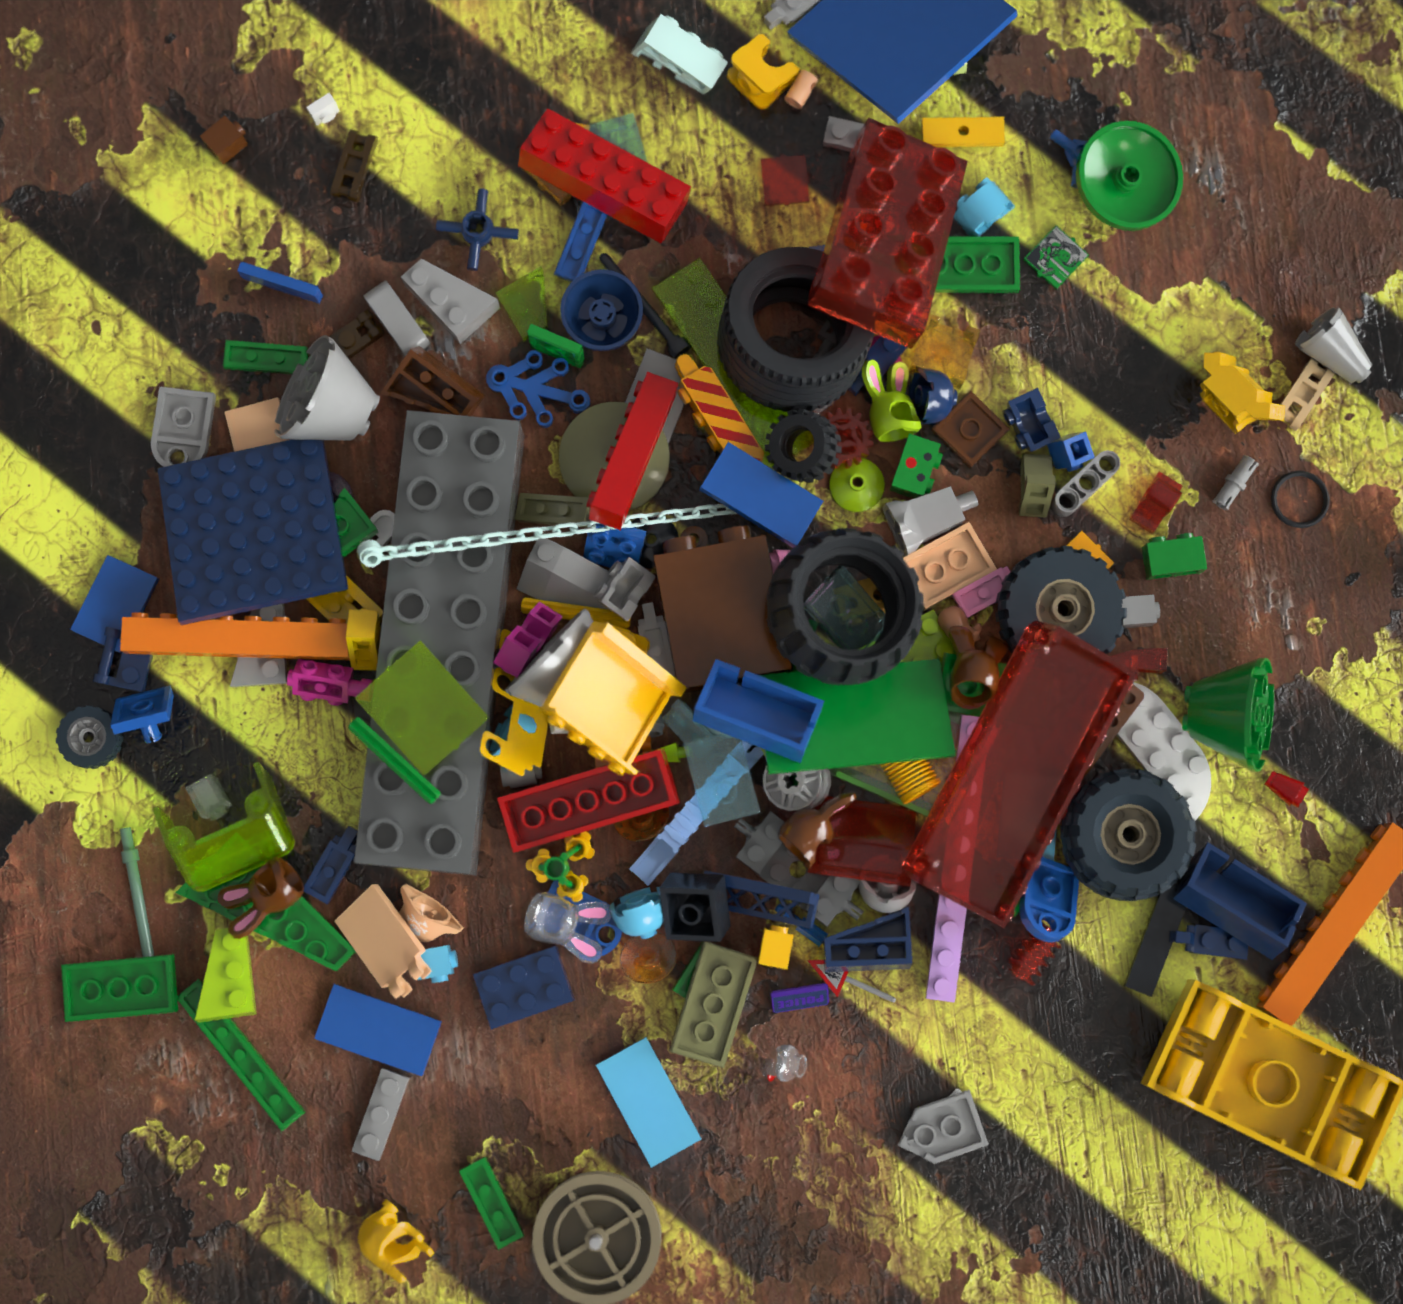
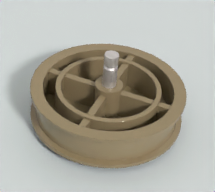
M590 1171L575 1175L562 1182L550 1193L536 1217L533 1229V1251L537 1266L553 1289L574 1302L580 1304H612L619 1302L640 1289L649 1279L657 1264L662 1236L660 1219L649 1196L630 1179L607 1171Z

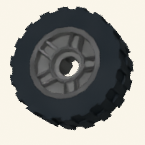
M80 706L73 711H69L66 717L62 718L59 722L60 726L56 730V744L59 747L58 751L60 754H63V758L78 767L97 769L100 766L108 765L111 760L113 761L116 758L117 753L122 748L123 736L122 733L114 735L110 725L112 719L110 712L98 707ZM87 732L94 734L92 742H85L88 737Z

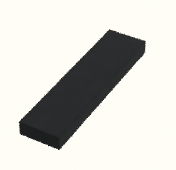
M1177 884L1172 885L1171 888L1158 895L1123 985L1149 997H1152L1173 943L1170 942V931L1178 930L1186 909L1184 905L1173 899L1179 887Z

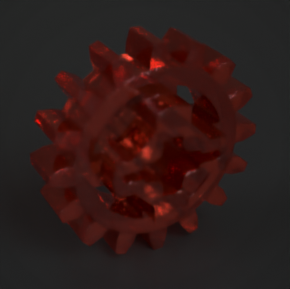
M837 408L834 416L830 412H827L825 418L830 420V423L837 428L835 434L840 435V437L842 435L847 436L844 443H837V446L842 447L841 453L848 452L851 454L839 455L837 453L836 458L839 459L837 465L835 464L836 469L840 467L841 463H844L846 469H850L852 461L859 465L862 462L861 457L867 458L870 453L866 448H871L874 443L868 440L874 434L873 431H866V427L870 422H861L862 414L860 412L855 417L852 416L850 408H848L845 414H842L841 409ZM837 422H846L848 424L838 425ZM856 429L860 434L861 440L857 438Z

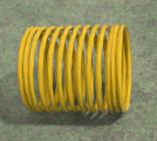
M917 760L909 765L907 764L911 761L879 764L880 768L885 767L883 769V772H886L885 776L890 775L888 780L893 779L890 781V784L895 783L892 788L899 786L895 789V792L900 791L897 796L904 794L900 797L904 805L919 798L941 783L937 774H933L935 770L932 769L931 765L929 766L930 762L927 760ZM919 763L917 766H915V767H913L912 769L908 770L909 768H911V767L914 766L915 764ZM922 767V768L919 769L918 771H916V772L910 774V773L913 772L914 770H916V769ZM924 771L922 774H920V775H918L917 777L911 779L912 777H914V776L917 775L918 773ZM929 779L928 781H926V782L923 783L922 785H920V786L914 788L915 786L919 785V784L922 783L923 781Z

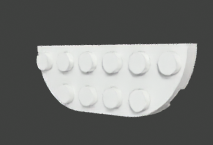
M1130 681L1144 693V699L1116 736L1144 771L1152 772V774L1164 778L1174 785L1173 787L1186 799L1191 816L1196 820L1203 812L1211 791V772L1207 759L1189 733L1183 731L1182 724L1165 703L1147 687Z

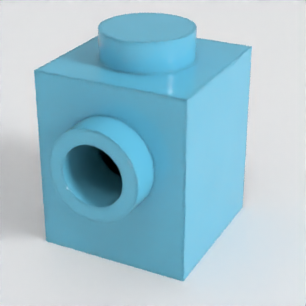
M450 945L425 949L426 951L421 955V958L430 967L432 972L424 979L431 978V983L448 981V975L455 974L454 968L458 967L456 950L451 951Z

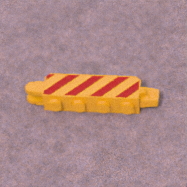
M680 354V357L677 358L674 364L675 371H677L681 379L678 384L680 389L677 392L685 405L690 404L694 411L692 417L698 427H704L708 433L707 441L713 451L718 450L721 454L727 443L730 442L762 462L764 451L713 369L706 366L699 369L690 355Z

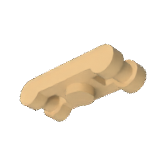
M1313 358L1307 362L1280 404L1285 406L1284 421L1289 423V427L1294 431L1303 423L1335 374L1328 368L1324 370L1318 366V362ZM1310 375L1319 379L1317 384L1309 379ZM1291 404L1300 409L1297 415L1288 410Z

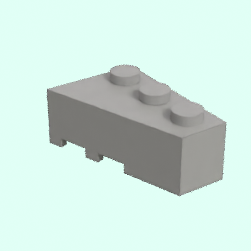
M420 259L401 276L405 287L459 344L464 342L500 309L497 298L423 259Z

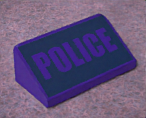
M826 983L775 990L770 993L774 1013L829 1004L828 984Z

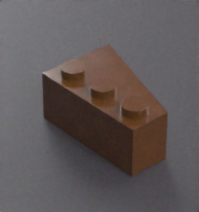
M420 346L409 350L380 393L404 400L412 405L415 404L430 409L429 411L461 416H472L485 397L483 393Z

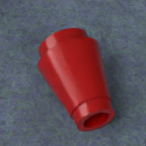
M1272 771L1264 784L1289 807L1293 805L1298 808L1309 791V788L1304 786V782L1276 773L1275 771Z

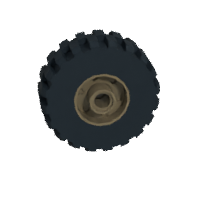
M1072 546L1045 548L1018 562L1001 583L1003 586L996 599L998 611L995 612V618L1001 628L999 634L1002 640H1006L1010 646L1008 650L1014 656L1023 660L1022 663L1028 667H1035L1041 671L1066 674L1076 672L1100 662L1116 646L1115 641L1121 637L1124 630L1122 626L1123 619L1127 617V608H1122L1123 599L1126 597L1124 589L1120 590L1116 581L1119 578L1114 571L1110 573L1106 568L1107 563L1100 557L1096 559L1091 556V552L1084 549L1076 550ZM1058 605H1060L1064 610L1063 616H1061L1057 611Z

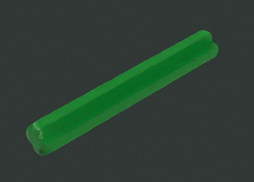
M356 717L352 720L348 729L426 802L432 804L439 798L440 792L362 719Z

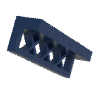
M706 870L704 871V874H720ZM725 875L726 889L731 895L728 899L729 911L813 929L820 895ZM733 889H737V890H740V891L735 894V892L733 891ZM747 892H751L757 900V903L749 909H745L738 899ZM759 894L766 895V897L761 899ZM774 897L778 898L784 907L775 915L770 914L765 906V903ZM785 900H790L793 902L788 905ZM732 902H735V904L737 905V907H736V906H731V905H729V904H731ZM800 903L809 904L806 921L797 920L791 909ZM759 907H761V909L763 910V912H759V911H755V910L758 909ZM788 913L790 918L783 917L782 915Z

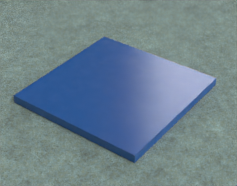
M822 0L789 29L787 33L790 39L899 124L1010 24L1018 14L1017 10L1004 0Z

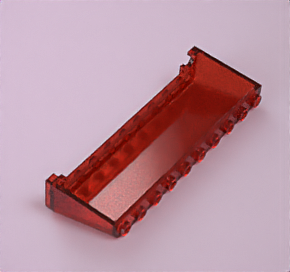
M1041 621L1030 623L999 679L998 692L983 709L902 866L903 875L1005 929L1007 923L1014 916V909L1021 896L1027 891L1029 880L1034 871L1040 866L1042 855L1047 846L1053 841L1056 828L1067 814L1069 803L1074 794L1080 789L1083 776L1093 764L1094 755L1100 744L1105 740L1107 730L1113 719L1118 715L1120 705L1126 694L1131 690L1137 673L1058 625Z

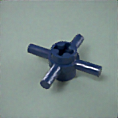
M478 189L475 211L467 213L462 222L437 220L436 223L437 231L462 233L464 240L470 245L467 269L471 271L478 270L481 247L487 245L493 237L518 240L519 229L494 226L491 219L486 215L489 192L486 189ZM477 224H483L482 233H470V230L475 231L477 229Z

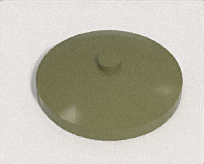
M606 402L594 405L580 413L567 427L560 444L559 465L562 477L575 497L589 498L591 491L597 492L599 487L596 484L598 474L601 468L606 469L608 466V462H605L610 446L616 447L618 440H615L619 425H625L627 421L624 415L628 403ZM663 430L629 511L635 510L649 502L659 492L666 480L670 464V452Z

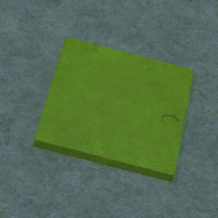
M421 640L391 667H387L383 674L355 697L359 704L423 776L454 749H458L465 739L489 719V716Z

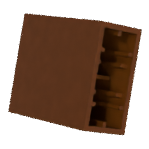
M736 526L718 531L719 544L698 548L695 536L669 539L662 542L664 554L654 556V568L675 677L687 687L683 694L703 690L716 659L740 668L738 682L742 683L745 671L756 675L786 673L790 672L792 668L791 662L786 657L784 658L777 649V643L773 634L770 633L767 623L766 597L773 571L766 536L752 537L750 526Z

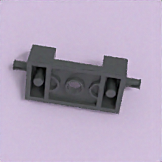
M771 811L763 822L755 828L742 818L738 820L746 829L738 823L735 824L734 828L747 836L745 846L736 856L737 860L769 884L820 895L815 919L825 927H828L834 917L843 910L856 919V921L859 919V915H862L864 911L851 902L853 892L860 884L858 877L816 849L815 863L809 870L806 868L803 877L795 878L790 874V865L793 862L801 861L785 847L778 837L779 829L784 821ZM798 904L800 908L808 913L809 904Z

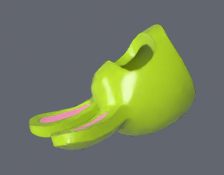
M867 360L862 367V378L872 397L869 415L875 437L881 442H894L908 438L909 433L914 435L922 427L913 402L906 395L909 377L908 367L902 362L894 363L889 367L887 391H885L878 363L875 360Z

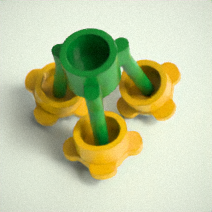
M585 831L580 833V835L565 837L566 852L562 853L560 857H550L547 849H540L537 856L527 860V870L532 871L540 883L546 882L548 878L558 880V896L570 897L574 902L581 901L583 889L588 885V878L585 875L578 876L569 870L567 860L569 858L571 861H577L583 857L590 859L594 856L595 850L590 844L591 835Z

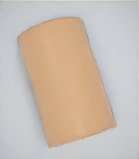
M801 70L786 94L785 101L794 108L802 109L812 89L818 82L817 77L809 71Z

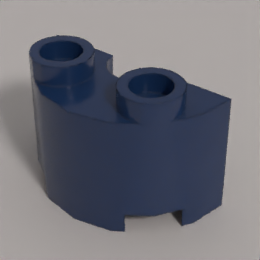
M1038 388L1008 401L1007 409L1002 411L1006 423L1009 426L1012 425L1017 434L1014 436V440L1021 451L1027 449L1032 452L1061 438L1054 421L1047 413L1046 404Z

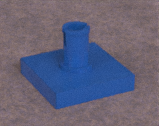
M171 685L117 698L110 724L114 735L140 728L145 743H151L150 737L153 738L154 742L161 739L162 734L157 724L170 721L174 698Z

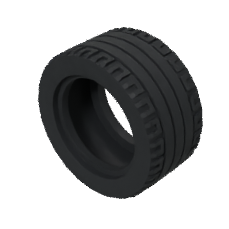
M784 247L760 254L759 257L753 258L751 262L745 265L744 269L738 272V275L735 276L733 283L730 285L717 334L718 354L720 355V361L723 363L724 371L727 372V376L733 381L732 383L741 392L746 394L748 398L774 410L777 409L783 412L795 410L798 412V409L813 411L816 408L820 409L825 405H830L832 401L838 400L840 396L846 393L847 389L852 387L861 371L873 341L876 314L874 313L875 305L873 304L872 297L869 295V289L860 279V276L845 262L821 250L808 247ZM796 302L807 305L821 313L831 324L836 335L837 346L829 353L811 359L785 356L765 343L755 327L753 317L761 309L774 303Z

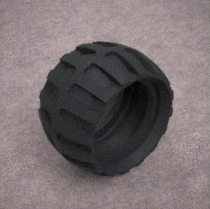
M838 528L820 532L797 544L777 566L766 597L768 628L770 633L773 634L777 643V649L781 655L796 666V670L802 674L832 685H855L869 682L897 666L913 646L920 632L922 624L921 615L924 610L923 593L919 592L918 588L919 577L914 567L909 568L904 561V553L895 545L890 546L883 542L882 536L869 531L859 532L854 528ZM841 565L855 568L871 579L881 593L885 609L883 630L873 646L864 650H843L826 643L812 630L804 613L803 591L810 573L817 568Z

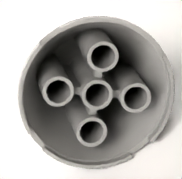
M327 335L321 336L307 350L310 356L304 366L298 364L281 398L275 422L280 424L279 430L275 429V434L281 439L350 441L358 434L364 436L370 426L368 417L379 403L380 396L375 394L337 343Z

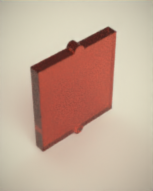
M782 154L780 157L761 159L765 206L784 205L788 207L790 204L809 203L805 155L786 157Z

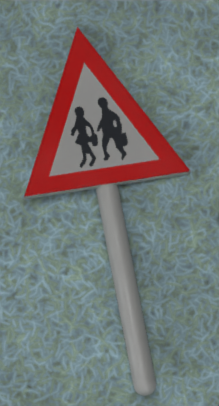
M807 960L822 980L828 984V987L837 998L846 981L890 1002L896 1001L895 997L847 976L849 971L824 972V960Z

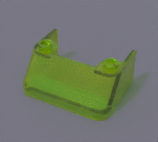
M259 762L253 765L262 788L252 792L245 801V810L248 817L205 837L195 840L190 829L185 826L174 827L172 820L158 806L152 808L168 852L186 884L194 891L203 892L264 865L273 857H283L293 849L295 839L271 776Z

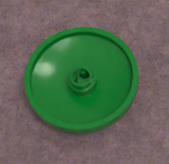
M1119 121L1101 128L1084 144L1077 159L1076 184L1082 201L1097 219L1116 229L1137 231L1157 224L1174 209L1183 188V169L1174 146L1161 132L1141 122Z

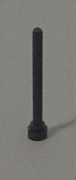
M607 253L600 255L599 260L607 270L618 272L627 277ZM640 293L643 303V314L666 340L668 353L673 359L677 360L680 354L683 355V353L686 354L691 348L690 343L685 337L675 335Z

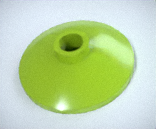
M849 458L842 461L833 470L829 482L830 493L834 501L841 508L851 512H864L873 508L880 501L885 487L884 477L880 469L873 462L864 458ZM859 478L862 480L863 485L855 487L852 481Z

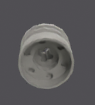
M765 768L763 774V788L768 799L777 807L787 811L814 808L820 805L828 796L831 787V773L829 769L768 775V771ZM790 776H796V780L799 782L798 786H791Z

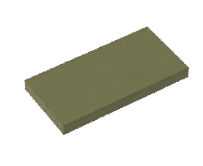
M707 941L702 942L669 1047L670 1052L721 1068L725 1067L758 957Z

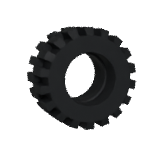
M798 409V412L795 410L787 411L788 416L781 414L777 417L779 422L777 424L773 422L770 426L773 429L772 433H767L765 438L769 440V444L765 445V451L770 453L767 459L768 462L774 464L772 468L784 477L807 483L814 482V479H823L824 472L830 474L833 471L831 465L833 463L837 465L839 462L836 454L841 453L842 447L837 446V443L841 442L840 435L835 434L837 431L835 425L831 424L827 418L805 409ZM811 431L814 437L813 451L806 459L797 462L793 455V443L801 433Z

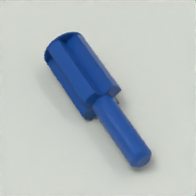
M778 904L775 908V911L779 912L784 907L781 904ZM788 913L782 915L783 917L790 918ZM795 915L797 920L806 921L805 917L801 919ZM815 924L813 929L797 926L795 929L818 945V947L823 944L824 938L828 936V933Z

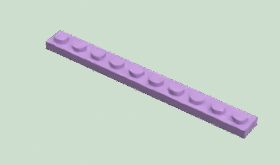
M961 715L926 999L955 1002L990 718Z

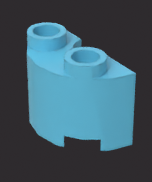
M988 177L976 186L975 189L977 191L970 197L965 194L955 203L957 210L952 217L970 237H979L995 221L1001 219L1015 208L1010 199Z

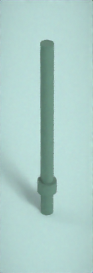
M131 827L120 829L123 846L121 857L123 864L126 863L142 956H154L137 863L140 860L139 852L134 847Z

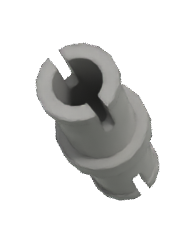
M1243 455L1233 473L1228 474L1225 478L1226 483L1216 498L1213 499V503L1227 511L1238 493L1246 488L1245 483L1255 468L1258 467V462H1255L1253 458L1247 455Z

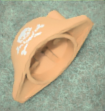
M408 884L401 887L400 891L404 904L399 914L420 942H429L442 934H457L463 930L462 925L438 901Z

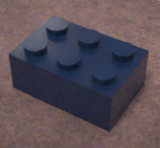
M557 946L473 974L491 1029L575 1000Z

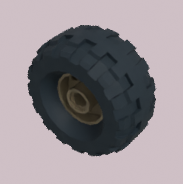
M1140 769L1113 770L1085 783L1068 802L1063 813L1062 825L1060 826L1062 852L1066 863H1068L1074 873L1073 875L1093 892L1118 901L1144 900L1159 895L1171 888L1187 871L1196 847L1195 819L1191 816L1188 808L1189 804L1184 796L1180 795L1173 787L1174 785L1166 779L1160 778L1152 774V772ZM1124 829H1126L1130 835V839L1128 842L1125 841V839L1123 838Z

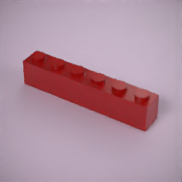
M647 372L644 381L638 380L633 394L636 400L634 403L629 402L624 415L627 421L625 425L620 424L616 432L615 440H618L616 447L610 446L605 462H608V466L606 469L601 468L598 474L596 484L599 487L597 492L591 491L586 507L590 508V520L621 531L676 398L678 382Z

